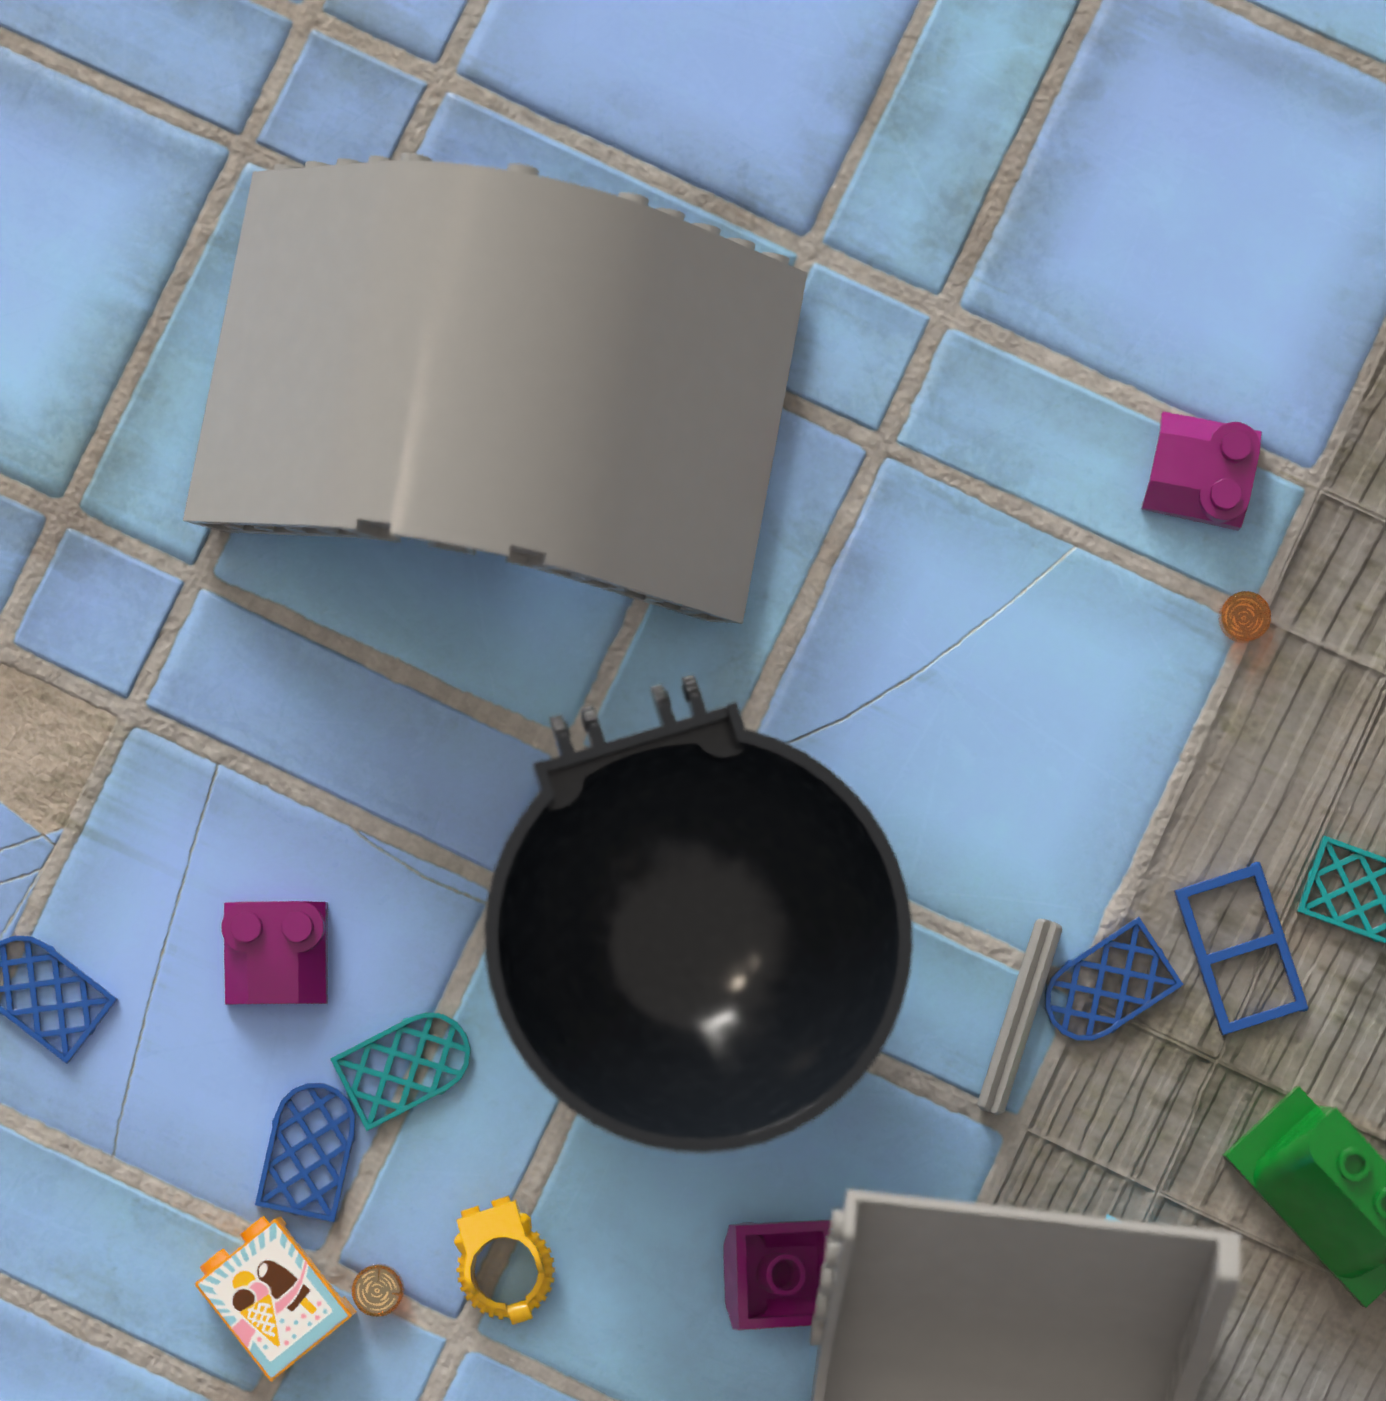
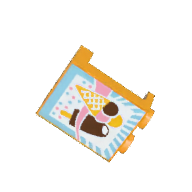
M262 1216L240 1234L241 1238L245 1241L241 1247L231 1255L223 1248L199 1267L205 1276L194 1284L270 1381H273L357 1312L345 1296L341 1298L286 1229L285 1225L287 1223L281 1216L271 1222L265 1216Z

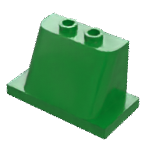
M1295 1086L1231 1146L1223 1156L1359 1304L1367 1308L1386 1290V1161L1336 1107L1316 1105L1299 1086Z

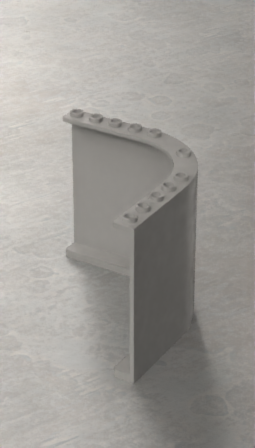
M403 153L401 160H394L383 156H369L368 162L340 158L337 159L336 165L307 161L305 167L302 168L288 164H275L274 170L254 171L183 521L226 533L347 537L399 543L401 537L424 540L432 548L475 555L476 550L506 556V562L558 575L704 621L743 624L808 272L789 265V258L784 255L755 251V243L740 238H724L720 236L721 230L718 227L704 223L691 224L684 221L685 214L669 208H652L648 206L649 199L645 196L627 192L619 193L617 196L589 187L538 176V169L524 164L511 163L508 164L507 170L469 164L437 162L420 154Z
M847 1189L843 1210L833 1209L830 1236L827 1237L825 1262L822 1264L820 1288L817 1290L815 1313H813L810 1345H816L818 1349L811 1401H1195L1240 1284V1233Z

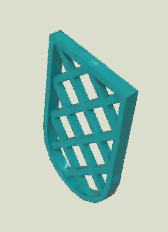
M1323 836L1312 868L1308 873V880L1296 912L1370 938L1374 942L1386 944V938L1376 935V933L1386 929V922L1372 928L1364 911L1380 904L1386 915V895H1383L1375 879L1386 874V867L1372 872L1365 857L1386 864V858ZM1332 845L1355 854L1339 861ZM1326 848L1333 864L1318 870ZM1359 859L1366 876L1350 883L1342 866ZM1336 869L1344 886L1331 893H1327L1320 876ZM1313 882H1315L1322 897L1307 903ZM1366 882H1370L1377 899L1361 906L1353 889ZM1347 892L1355 909L1338 916L1331 899ZM1325 903L1332 918L1309 909ZM1358 914L1365 930L1343 923V921Z
M426 1012L410 1018H404L400 1023L330 1059L346 1089L348 1098L351 1099L366 1131H369L436 1095L444 1094L446 1090L460 1081L470 1063L471 1047L466 1032L457 1021L444 1014ZM427 1018L423 1032L406 1027V1025L414 1021ZM433 1018L442 1019L451 1024L447 1039L429 1034ZM456 1030L462 1036L464 1045L452 1042ZM396 1031L391 1048L373 1043ZM403 1032L420 1037L415 1056L397 1050ZM426 1040L444 1045L439 1064L421 1058ZM450 1047L465 1052L464 1064L460 1070L445 1066ZM364 1048L360 1064L342 1059ZM371 1048L389 1054L383 1072L365 1067ZM395 1056L413 1062L407 1080L389 1074ZM419 1064L437 1069L431 1087L413 1082ZM340 1065L357 1070L352 1088ZM363 1072L381 1078L376 1096L357 1091ZM442 1072L456 1075L449 1083L437 1089ZM387 1080L405 1086L399 1104L382 1099ZM411 1088L429 1093L406 1105ZM356 1097L373 1102L368 1119ZM379 1104L396 1109V1111L374 1122Z

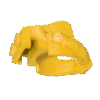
M505 1196L491 1201V1208L480 1211L478 1205L460 1211L462 1217L457 1219L460 1233L455 1236L454 1244L462 1254L457 1259L459 1267H456V1272H459L458 1283L461 1282L462 1285L460 1290L465 1292V1299L472 1302L471 1306L473 1308L478 1307L480 1313L484 1314L486 1312L489 1314L488 1317L491 1318L497 1316L498 1319L504 1320V1317H507L511 1320L512 1325L533 1319L532 1310L535 1307L538 1309L541 1306L540 1302L547 1299V1292L552 1290V1287H550L551 1282L554 1283L555 1278L552 1275L555 1273V1267L552 1266L554 1257L551 1258L550 1256L552 1251L550 1247L547 1248L545 1245L547 1242L545 1239L541 1240L539 1238L540 1234L537 1231L535 1233L531 1231L532 1222L530 1216L526 1213H520L517 1199L511 1201L509 1196ZM497 1238H511L522 1242L531 1251L538 1270L537 1281L532 1291L525 1297L526 1299L510 1305L496 1302L487 1297L479 1288L475 1277L476 1257L487 1244Z

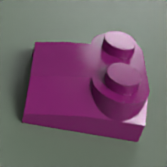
M1162 412L1151 474L1141 509L1239 531L1242 528L1251 497L1260 454L1262 431L1254 430L1241 422L1221 423Z
M267 901L224 903V917L221 930L224 938L225 1005L328 1004V902Z
M831 1220L729 1224L723 1245L725 1305L732 1329L750 1330L811 1326L813 1313H815L817 1290L820 1288L822 1264L825 1262L827 1237L830 1236Z

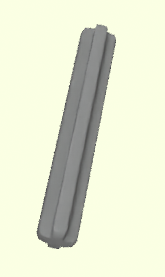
M1038 919L1034 924L977 1102L978 1108L996 1115H1002L1005 1112L1062 933V926L1058 923L1046 919Z

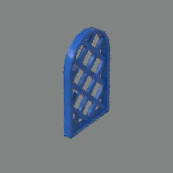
M1137 917L1076 958L1068 960L1050 978L1045 990V1010L1050 1022L1061 1034L1075 1040L1093 1041L1114 1033L1117 1028L1184 984L1165 957L1162 948L1157 945L1140 917ZM1133 927L1130 944L1112 941ZM1139 928L1153 950L1136 946ZM1103 947L1100 964L1083 960ZM1110 947L1128 950L1125 969L1106 965ZM1135 952L1153 956L1149 974L1131 971ZM1159 959L1172 979L1155 976ZM1074 966L1071 983L1057 981L1066 970ZM1080 966L1099 970L1095 988L1077 985ZM1105 971L1123 975L1120 994L1101 990ZM1129 977L1148 980L1144 999L1126 995ZM1154 982L1172 985L1151 999ZM1053 986L1069 989L1065 1008L1051 1005ZM1075 991L1094 994L1090 1013L1072 1009ZM1100 996L1118 999L1115 1018L1096 1015ZM1125 1001L1141 1004L1140 1007L1121 1019ZM1052 1011L1064 1014L1062 1026L1056 1021ZM1070 1015L1089 1019L1086 1035H1076L1067 1031ZM1095 1020L1112 1024L1105 1030L1092 1035Z
M15 935L0 940V967H2L4 986H0V992H5L7 1007L6 1009L0 1005V1014L6 1016L68 1064L87 1038L94 1033L95 1028L118 998L58 953L53 946L37 938ZM15 941H24L26 958L8 960L6 945ZM31 942L42 947L50 954L33 956ZM52 960L54 979L36 981L34 963ZM59 961L78 976L61 978ZM27 964L29 982L11 985L9 966ZM80 982L82 1001L63 1003L61 984ZM86 982L105 997L88 1000ZM55 985L57 1004L39 1006L37 987ZM30 988L32 1007L14 1010L12 991ZM106 1003L91 1023L89 1006ZM82 1007L85 1026L66 1028L64 1009ZM58 1010L60 1029L41 1031L39 1012ZM33 1013L34 1030L16 1016ZM84 1032L69 1051L67 1034ZM60 1035L62 1052L43 1037Z
M307 1083L292 1089L281 1100L275 1117L272 1120L271 1135L255 1201L256 1206L289 1212L295 1216L302 1215L330 1222L336 1221L352 1144L355 1141L356 1115L351 1102L339 1089L325 1083ZM314 1088H323L331 1093L320 1099ZM307 1089L315 1103L299 1113L291 1098L296 1093ZM338 1096L345 1104L348 1112L334 1120L324 1104ZM287 1104L294 1117L279 1126L281 1115ZM319 1108L329 1124L313 1134L303 1117ZM350 1118L349 1135L346 1140L338 1125ZM298 1122L307 1138L291 1147L282 1131ZM332 1129L342 1145L326 1155L316 1139ZM277 1136L286 1152L271 1161ZM311 1143L321 1159L305 1169L295 1152ZM345 1151L339 1175L330 1160ZM290 1157L300 1173L283 1182L274 1166ZM325 1164L334 1181L318 1190L309 1173ZM268 1172H270L278 1187L263 1196ZM303 1178L313 1194L297 1204L287 1188ZM337 1186L331 1211L322 1195ZM282 1192L291 1207L266 1201ZM317 1199L325 1214L303 1210L302 1208Z

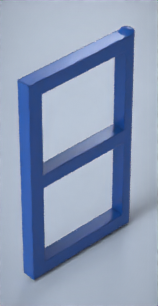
M1254 862L1250 867L1174 890L1221 1035H1226L1297 1011L1305 1012L1309 1009L1260 862ZM1253 876L1272 934L1206 954L1188 897ZM1276 944L1295 1001L1229 1022L1210 964Z

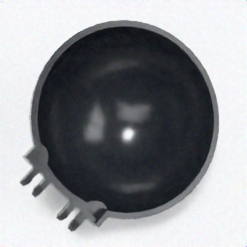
M693 675L682 678L681 688L685 701L688 703L691 717L676 721L668 692L664 690L662 684L650 687L660 727L606 743L593 705L581 708V721L585 732L588 734L591 747L575 752L570 741V732L566 721L563 720L561 715L550 718L551 728L560 757L533 763L532 770L540 793L520 817L506 841L494 871L487 899L484 926L485 959L489 984L496 1008L511 1042L529 1069L562 1103L590 1123L618 1137L639 1144L680 1152H716L736 1150L765 1143L796 1130L817 1118L837 1103L863 1077L880 1054L891 1034L904 1001L911 967L913 946L912 920L907 889L898 860L884 831L854 791L829 768L805 752L776 738L745 729L737 702L707 712L697 681Z

